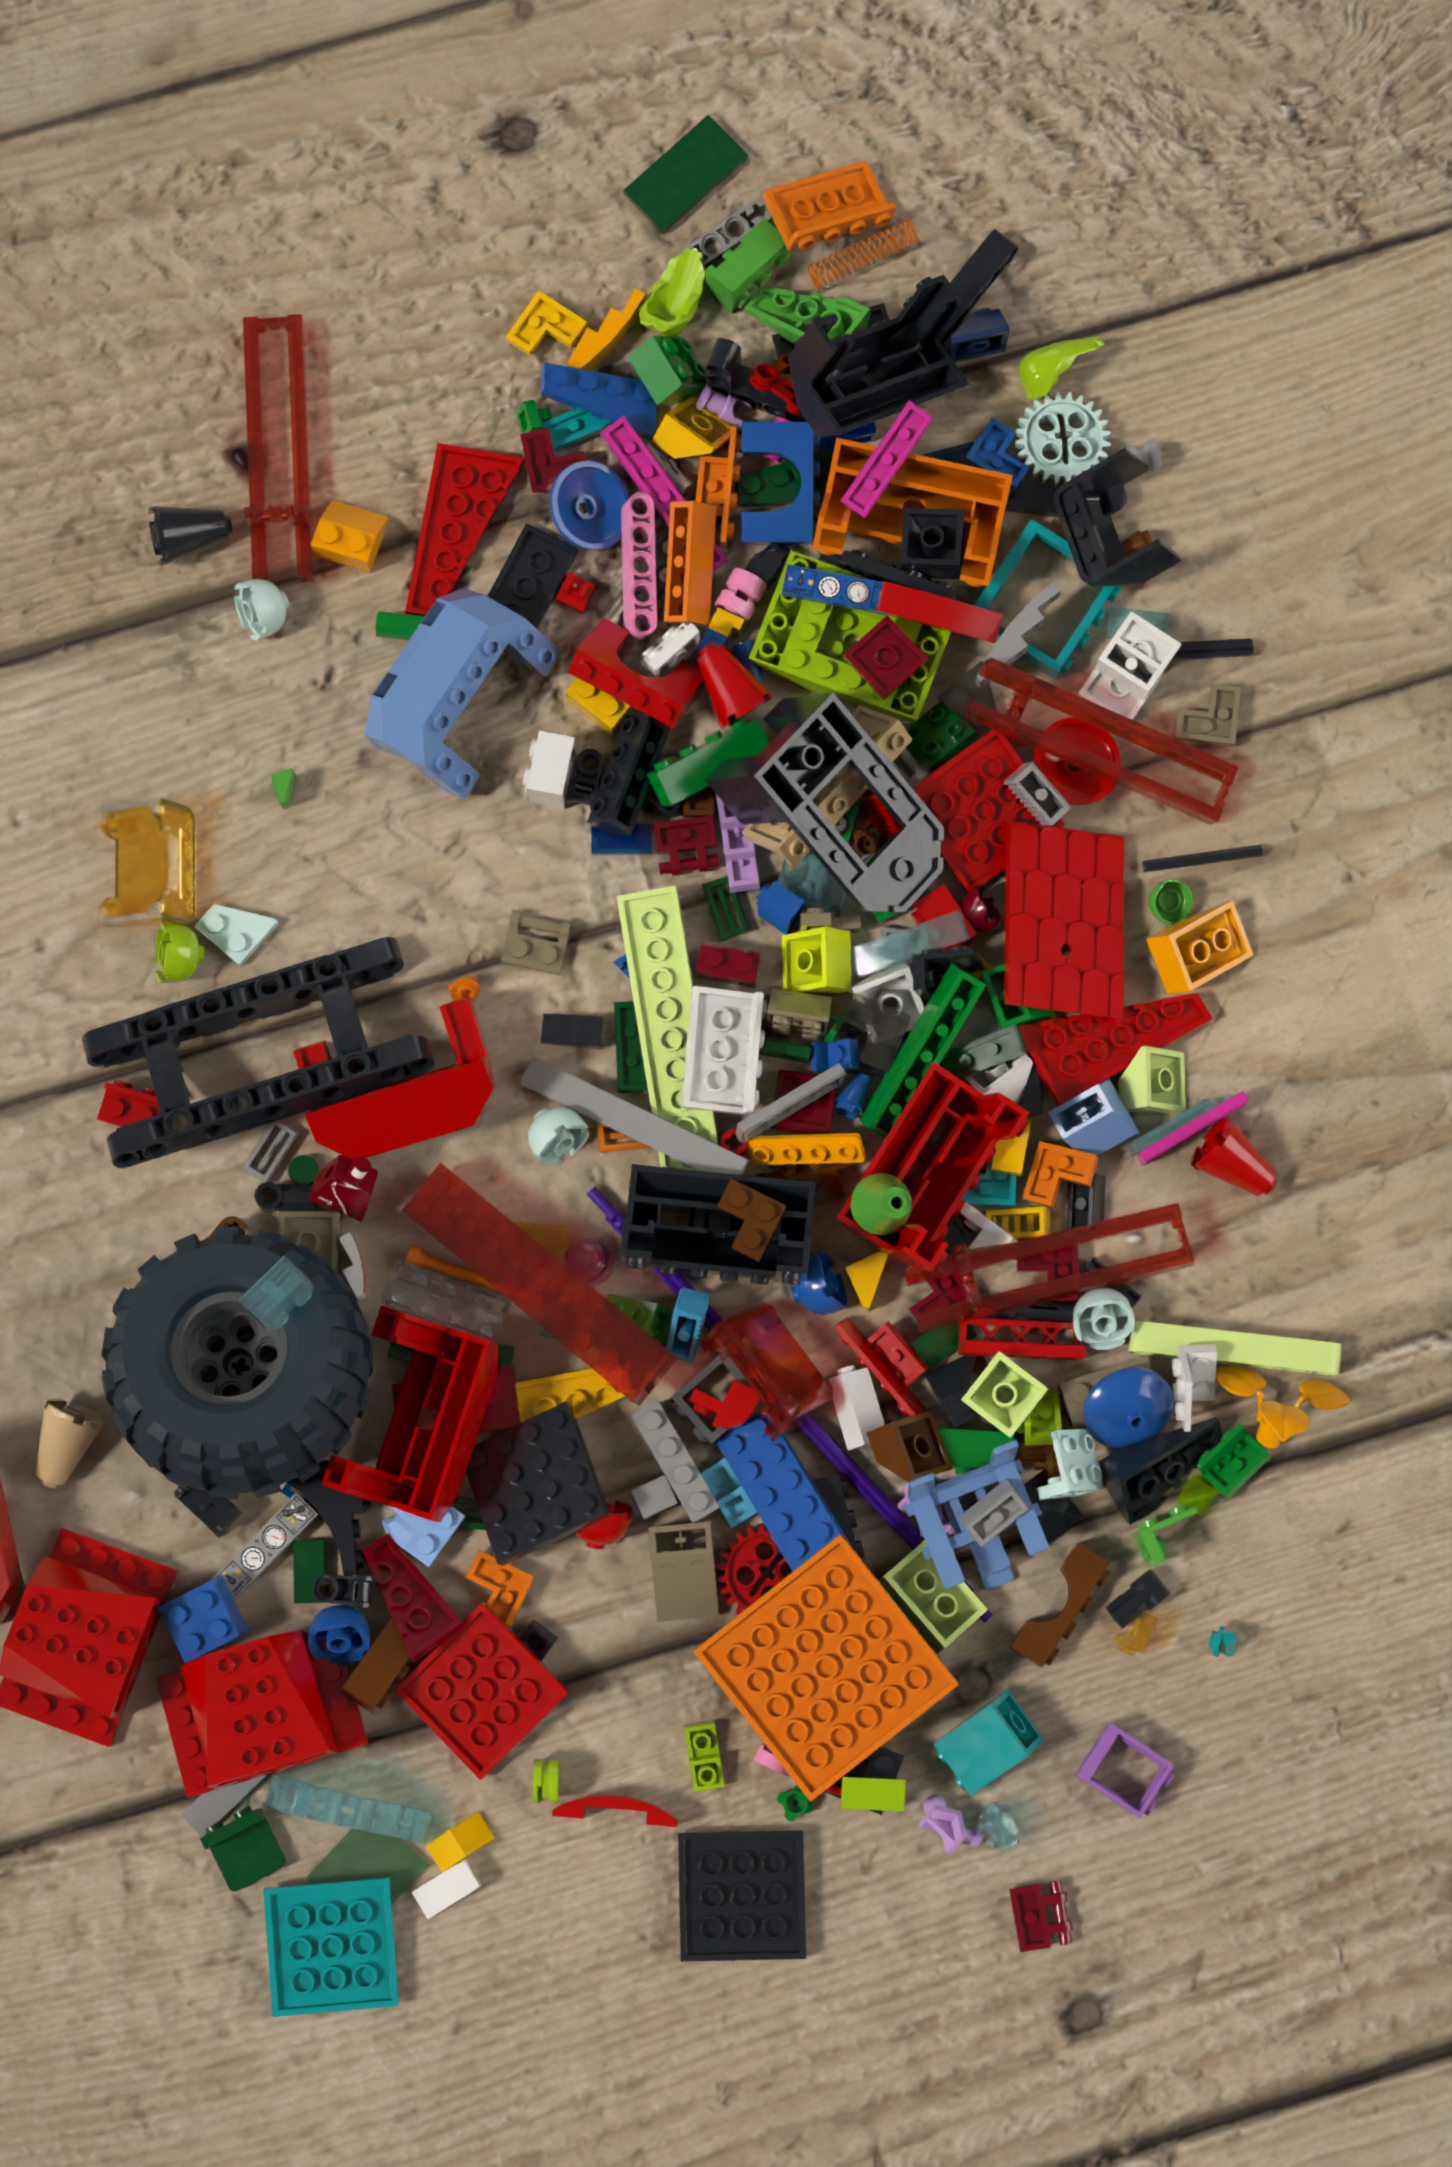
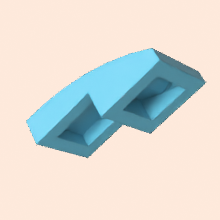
M724 1456L699 1471L731 1528L757 1513Z

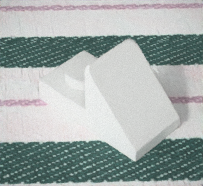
M966 1202L960 1213L967 1218L963 1223L976 1233L982 1229L968 1250L974 1254L1018 1246L1019 1241Z

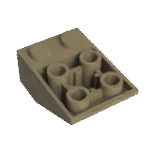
M772 989L767 1011L766 1029L772 1030L773 1035L789 1037L790 1033L802 1034V1039L809 1041H819L820 1037L826 1038L832 997Z
M710 1521L648 1527L657 1622L719 1616Z

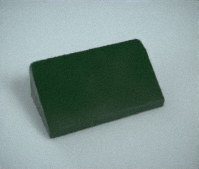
M961 1309L910 1344L912 1349L929 1367L927 1371L958 1350L960 1318H966ZM967 1325L966 1340H972L977 1337V1334L971 1325Z

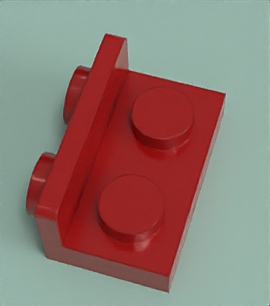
M114 1080L113 1084L105 1082L103 1088L106 1091L98 1113V1121L121 1127L160 1114L154 1090L143 1088V1092L132 1090V1085L124 1081Z

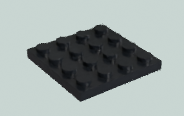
M565 1401L474 1446L466 1474L498 1565L504 1566L610 1516L571 1403Z
M803 1830L678 1833L680 1962L806 1959Z

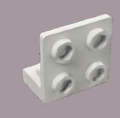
M1215 1344L1178 1346V1358L1172 1359L1173 1376L1177 1377L1176 1383L1171 1384L1174 1401H1178L1175 1404L1176 1420L1182 1421L1184 1432L1191 1431L1192 1401L1215 1400L1217 1358Z

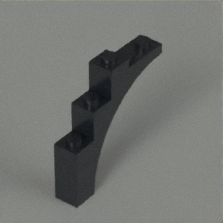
M323 1459L318 1463L321 1471L303 1483L298 1477L286 1483L298 1490L318 1510L328 1525L339 1550L343 1575H359V1569L364 1568L362 1550H357L356 1538L361 1537L360 1520L354 1519V1514L366 1513L365 1506L370 1505L371 1501L323 1486L322 1482L329 1464V1460Z

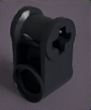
M585 749L579 753L568 785L565 803L570 804L573 801L589 805L591 809L600 789L604 773V761L602 755L597 750ZM593 758L599 762V765L595 770L587 771L582 767L585 760Z
M321 1575L314 1582L313 1593L315 1598L321 1602L354 1608L373 1609V1604L370 1601L372 1583L376 1582V1577ZM334 1583L335 1593L330 1597L329 1587Z

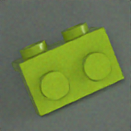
M1048 1390L1018 1428V1433H1024L1025 1446L1053 1445L1051 1432L1062 1430L1059 1390Z

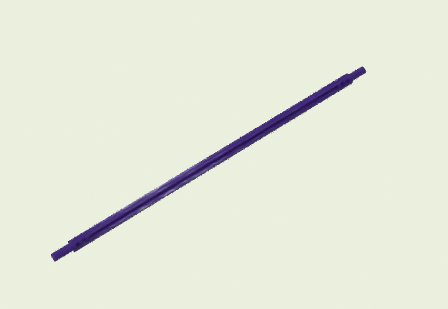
M595 1186L587 1193V1196L606 1215L605 1220L622 1237L623 1218H626V1214L619 1207L615 1208ZM651 1268L677 1297L681 1288L695 1290L678 1271L675 1276L658 1274V1269ZM708 1304L704 1326L731 1352L752 1378L907 1545L914 1550L925 1539L920 1536V1531ZM964 1580L965 1584H966V1585L971 1589V1591L973 1592L974 1589L967 1583L966 1580ZM987 1610L979 1618L985 1623L993 1614Z

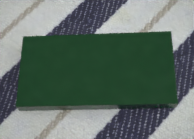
M707 115L623 190V194L664 234L748 159V154Z

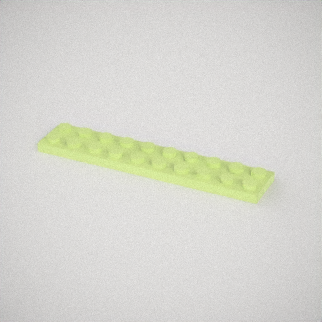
M674 885L617 896L651 1112L720 1146L714 1112L681 1108L691 992L694 985L678 887ZM658 1151L660 1167L699 1171Z

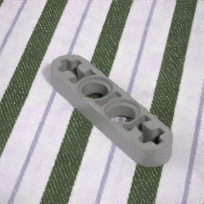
M764 199L751 201L685 247L677 255L684 253L686 248L699 249V252H702L705 259L702 263L706 270L710 265L721 260L727 250H735L741 244V238L763 220L760 216L751 220L754 217V210L757 209L760 212L765 210V219L771 223L772 216ZM751 220L752 228L749 227L747 221ZM733 224H739L744 228V233L739 237H733L728 233V228ZM710 240H714L721 245V248L716 253H708L704 248L705 244Z

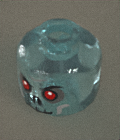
M992 1802L982 1809L983 1814L977 1820V1826L988 1847L997 1848L998 1851H1005L1020 1842L1023 1826L1011 1805H999L998 1802Z

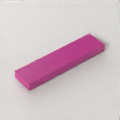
M909 400L840 501L866 518L934 417Z
M1244 1091L1239 1092L1140 1151L1136 1155L1141 1165H1146L1215 1124L1221 1118H1225L1242 1108L1249 1099Z

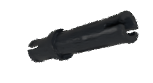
M982 1295L980 1313L981 1315L1007 1316L1010 1320H1014L1015 1317L1072 1323L1074 1303L1017 1299L1016 1295H1010L1009 1298Z

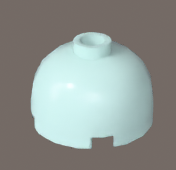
M257 578L240 582L235 586V590L240 589V595L234 597L237 613L244 629L250 626L254 633L249 635L252 639L257 641L276 633L284 625L289 601L283 591L280 592L276 585L268 580Z
M555 1107L543 1109L534 1116V1121L530 1125L527 1136L528 1145L542 1166L557 1165L562 1162L559 1158L567 1151L570 1152V1156H573L585 1144L589 1137V1132L586 1129L588 1126L575 1111L568 1108Z
M1111 1288L1089 1290L1080 1297L1074 1307L1073 1327L1078 1340L1089 1343L1090 1347L1096 1350H1109L1121 1346L1125 1343V1338L1130 1332L1132 1335L1135 1328L1134 1312L1128 1299L1117 1290Z

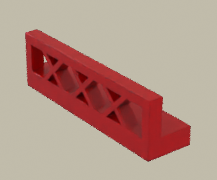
M960 1318L958 1355L995 1357L1000 1351L1006 1357L1076 1361L1085 1358L1086 1346H1081V1341L1078 1340L1075 1334L1073 1323ZM967 1325H978L986 1336L981 1341L966 1340ZM986 1326H995V1327H994L991 1331H989ZM1002 1326L1009 1327L1016 1337L1011 1342H999L993 1334ZM1015 1327H1024L1025 1329L1020 1333ZM1031 1328H1038L1046 1336V1339L1041 1344L1029 1343L1023 1335ZM1046 1329L1055 1330L1050 1334ZM1061 1329L1073 1330V1345H1060L1053 1337Z

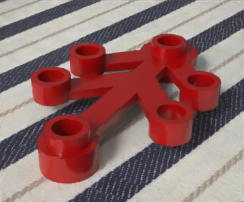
M782 354L779 360L772 366L766 364L756 366L750 373V383L757 390L762 392L771 391L786 401V408L790 413L795 415L802 414L797 407L795 395L785 388L789 387L794 390L791 375H780L782 373L791 374L788 362L789 354Z

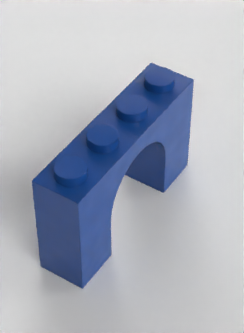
M742 422L743 456L783 457L791 461L801 475L800 492L795 501L787 508L776 512H742L741 542L743 545H769L772 543L813 545L818 519H814V508H820V490H814V478H820V460H814L815 448H820V437L815 434L808 422Z

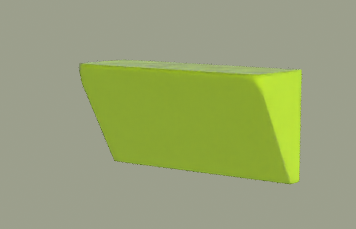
M842 1777L841 1809L904 1811L906 1780Z

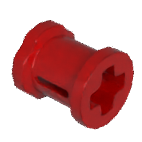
M730 1129L722 1135L720 1140L721 1147L730 1151V1146L725 1144L731 1143L732 1138H737L736 1129ZM738 1139V1144L742 1145V1147H737L734 1153L743 1157L746 1154L748 1144L747 1142L741 1143Z

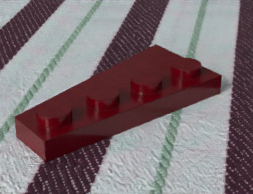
M388 1533L363 1550L364 1560L372 1577H376L375 1583L412 1662L463 1628L462 1620Z

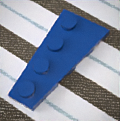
M544 363L541 367V395L576 409L579 407L591 413L590 416L600 420L605 418L615 422L625 415L635 431L643 434L642 438L652 441L656 433V403L642 380L551 363Z

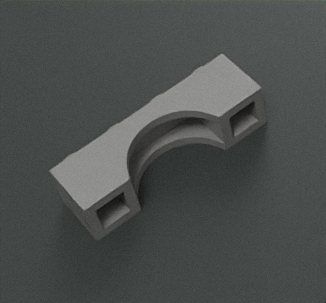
M657 1400L632 1414L633 1421L656 1458L691 1522L697 1523L720 1509L719 1505L659 1401Z

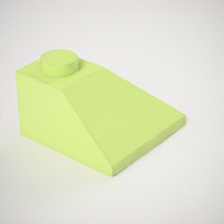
M1142 1046L1118 1080V1095L1128 1112L1138 1114L1186 1112L1184 1052L1150 1046Z
M999 1351L961 1401L1011 1439L1049 1389Z

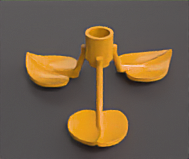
M1226 1365L1216 1368V1381L1224 1389L1238 1396L1248 1397L1256 1395L1258 1399V1415L1256 1420L1260 1422L1255 1440L1261 1446L1270 1449L1277 1448L1280 1441L1285 1442L1291 1436L1303 1432L1309 1427L1311 1422L1309 1416L1299 1409L1305 1401H1310L1314 1407L1325 1410L1344 1407L1351 1401V1398L1335 1385L1316 1378L1306 1379L1300 1383L1299 1390L1304 1395L1300 1396L1294 1406H1286L1275 1401H1263L1261 1389L1265 1388L1266 1381L1257 1372L1238 1365Z

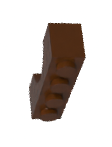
M1080 1542L1076 1543L1060 1567V1571L1065 1577L1068 1586V1598L1064 1608L1056 1617L1045 1622L1026 1620L1009 1647L1039 1668H1042L1045 1663L1050 1666L1060 1651L1056 1648V1645L1062 1637L1067 1640L1077 1625L1073 1622V1619L1079 1611L1084 1614L1094 1598L1090 1596V1593L1096 1585L1101 1588L1110 1575V1572L1106 1570L1110 1563Z

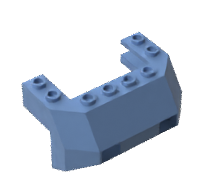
M462 588L437 598L372 694L365 736L375 748L409 761L446 793L465 799L481 774L446 746L443 740L504 650L526 670L534 672L536 669L546 677L563 652L527 619L484 594Z

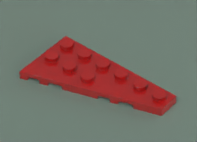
M437 443L405 614L426 616L437 598L451 593L524 465L525 457Z
M1192 993L1123 1007V1019L1078 1014L1061 1019L1040 1021L1034 1024L1019 1025L1028 1050V1057L1031 1058L1035 1069L1056 1105L1060 1106L1126 1069L1142 1046L1163 1048L1213 1018L1199 994Z

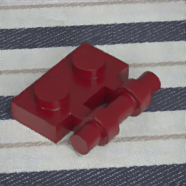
M713 815L653 823L657 855L669 854L670 862L659 863L660 875L672 873V876L681 875V872L699 870V872H707L708 868L720 867L718 855L706 857L705 851L706 848L717 847ZM696 850L697 858L679 860L678 852Z
M1061 1880L1049 1881L1051 1894L1043 1896L1040 1883L1008 1888L1020 1953L1050 1948L1049 1934L1058 1933L1060 1945L1072 1943L1070 1933L1073 1930L1072 1920H1068L1065 1902H1068L1067 1892H1063ZM1053 1905L1055 1923L1047 1924L1044 1906Z

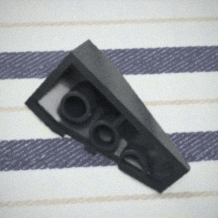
M1215 1417L1191 1425L1190 1432H1184V1429L1180 1428L1124 1446L1099 1461L1103 1484L1129 1525L1154 1511L1162 1503L1160 1498L1171 1487L1176 1490L1183 1483L1180 1478L1192 1467L1197 1468L1200 1457L1207 1450H1213L1221 1442L1223 1435L1218 1418Z

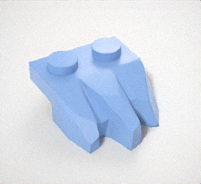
M388 1506L396 1515L394 1518H385L381 1522L386 1534L388 1533L396 1544L430 1567L466 1516L451 1506L442 1521L435 1522Z

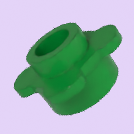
M795 1785L794 1789L787 1793L780 1792L777 1797L778 1803L783 1805L785 1818L788 1821H795L797 1816L803 1813L809 1814L813 1810V1803L808 1801L798 1785ZM793 1800H798L797 1806L792 1804Z

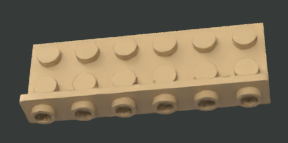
M861 705L852 713V716L891 763L912 741L911 736L897 718ZM847 762L812 801L834 826L869 787ZM787 822L749 824L742 831V834L748 841L781 854L792 867H796L810 852V849Z

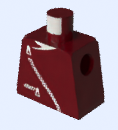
M338 1155L316 1174L309 1200L362 1222L373 1193L378 1171L371 1167L370 1161L365 1157H357L353 1160L344 1155Z

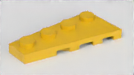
M630 1361L515 1383L521 1423L565 1401L571 1403L575 1417L579 1419L636 1392Z

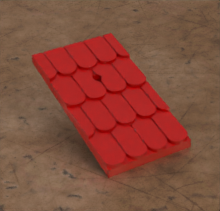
M1016 821L1006 822L1004 1004L1123 1019L1125 973H1123L1125 882L1123 881V836ZM1062 945L1064 946L1063 954L1061 953Z

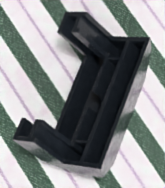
M944 275L933 279L926 277L916 285L917 290L913 296L903 303L904 308L897 318L886 322L880 320L870 328L864 330L858 328L850 335L847 333L830 340L827 334L838 320L835 314L825 318L818 316L807 324V331L794 343L795 348L788 356L797 407L818 437L847 433L901 412L909 400L919 405L970 385L938 340V336L963 304V301Z
M632 1164L626 1218H623L620 1246L621 1262H625L628 1268L658 1269V1274L675 1276L677 1271L689 1272V1277L707 1279V1274L720 1275L719 1280L738 1282V1277L750 1278V1283L768 1285L769 1280L781 1281L784 1284L799 1285L800 1280H806L808 1274L816 1183ZM730 1179L786 1205V1209L777 1225V1235H772L760 1262L731 1249L744 1221L717 1208ZM663 1212L690 1214L689 1227L662 1224Z

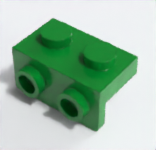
M1238 1424L1235 1428H1230L1224 1433L1221 1442L1213 1450H1207L1200 1457L1197 1468L1201 1476L1228 1500L1271 1456L1267 1450L1247 1433L1242 1424Z

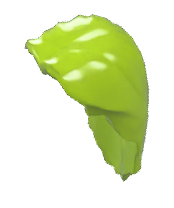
M686 248L684 253L670 259L667 269L662 273L660 280L653 285L647 300L639 308L640 322L646 328L664 336L677 337L681 335L697 310L706 279L705 267L702 263L703 254L697 248Z
M1099 336L1065 340L1029 352L1023 357L1018 367L1020 383L1026 394V399L1038 400L1046 396L1051 387L1058 383V376L1072 365L1075 357L1099 349V347L1104 345L1102 339Z

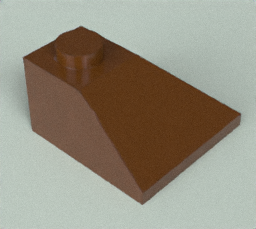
M932 1411L897 1420L866 1433L876 1462L908 1483L931 1473L936 1475L952 1469Z

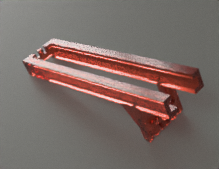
M302 314L287 315V317L275 318L243 317L250 506L244 507V517L251 532L252 579H268L266 522L294 521L297 577H302V582H314V558L311 547L313 533L304 320ZM279 326H284L285 331L288 332L294 507L293 504H287L286 508L283 509L281 505H276V507L268 505V509H265L259 333H264L266 327L276 330L279 329Z
M992 657L984 661L979 676L1013 690L1012 695L1014 698L1010 700L1008 704L1010 708L1006 710L1005 715L973 701L968 702L963 717L1004 734L1011 745L1034 747L1209 825L1219 822L1225 806L1223 801L1229 795L1228 788L1233 784L1238 766ZM1034 699L1222 782L1214 805L1206 804L1020 722L1027 702Z
M1179 1203L982 1251L967 1249L966 1244L957 1245L953 1249L952 1258L946 1259L940 1268H934L933 1271H918L914 1268L905 1269L904 1278L906 1285L911 1286L956 1274L960 1275L966 1301L916 1313L918 1331L922 1333L1085 1293L1095 1288H1106L1191 1267L1195 1259L1188 1242ZM1168 1222H1171L1172 1228L1178 1231L1177 1236L1182 1247L1177 1250L986 1297H978V1288L975 1285V1277L973 1275V1270Z

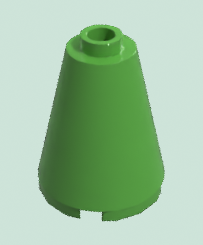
M876 1173L865 1177L856 1185L850 1209L854 1220L863 1230L876 1235H887L896 1232L907 1222L912 1209V1199L908 1188L900 1179L890 1174Z

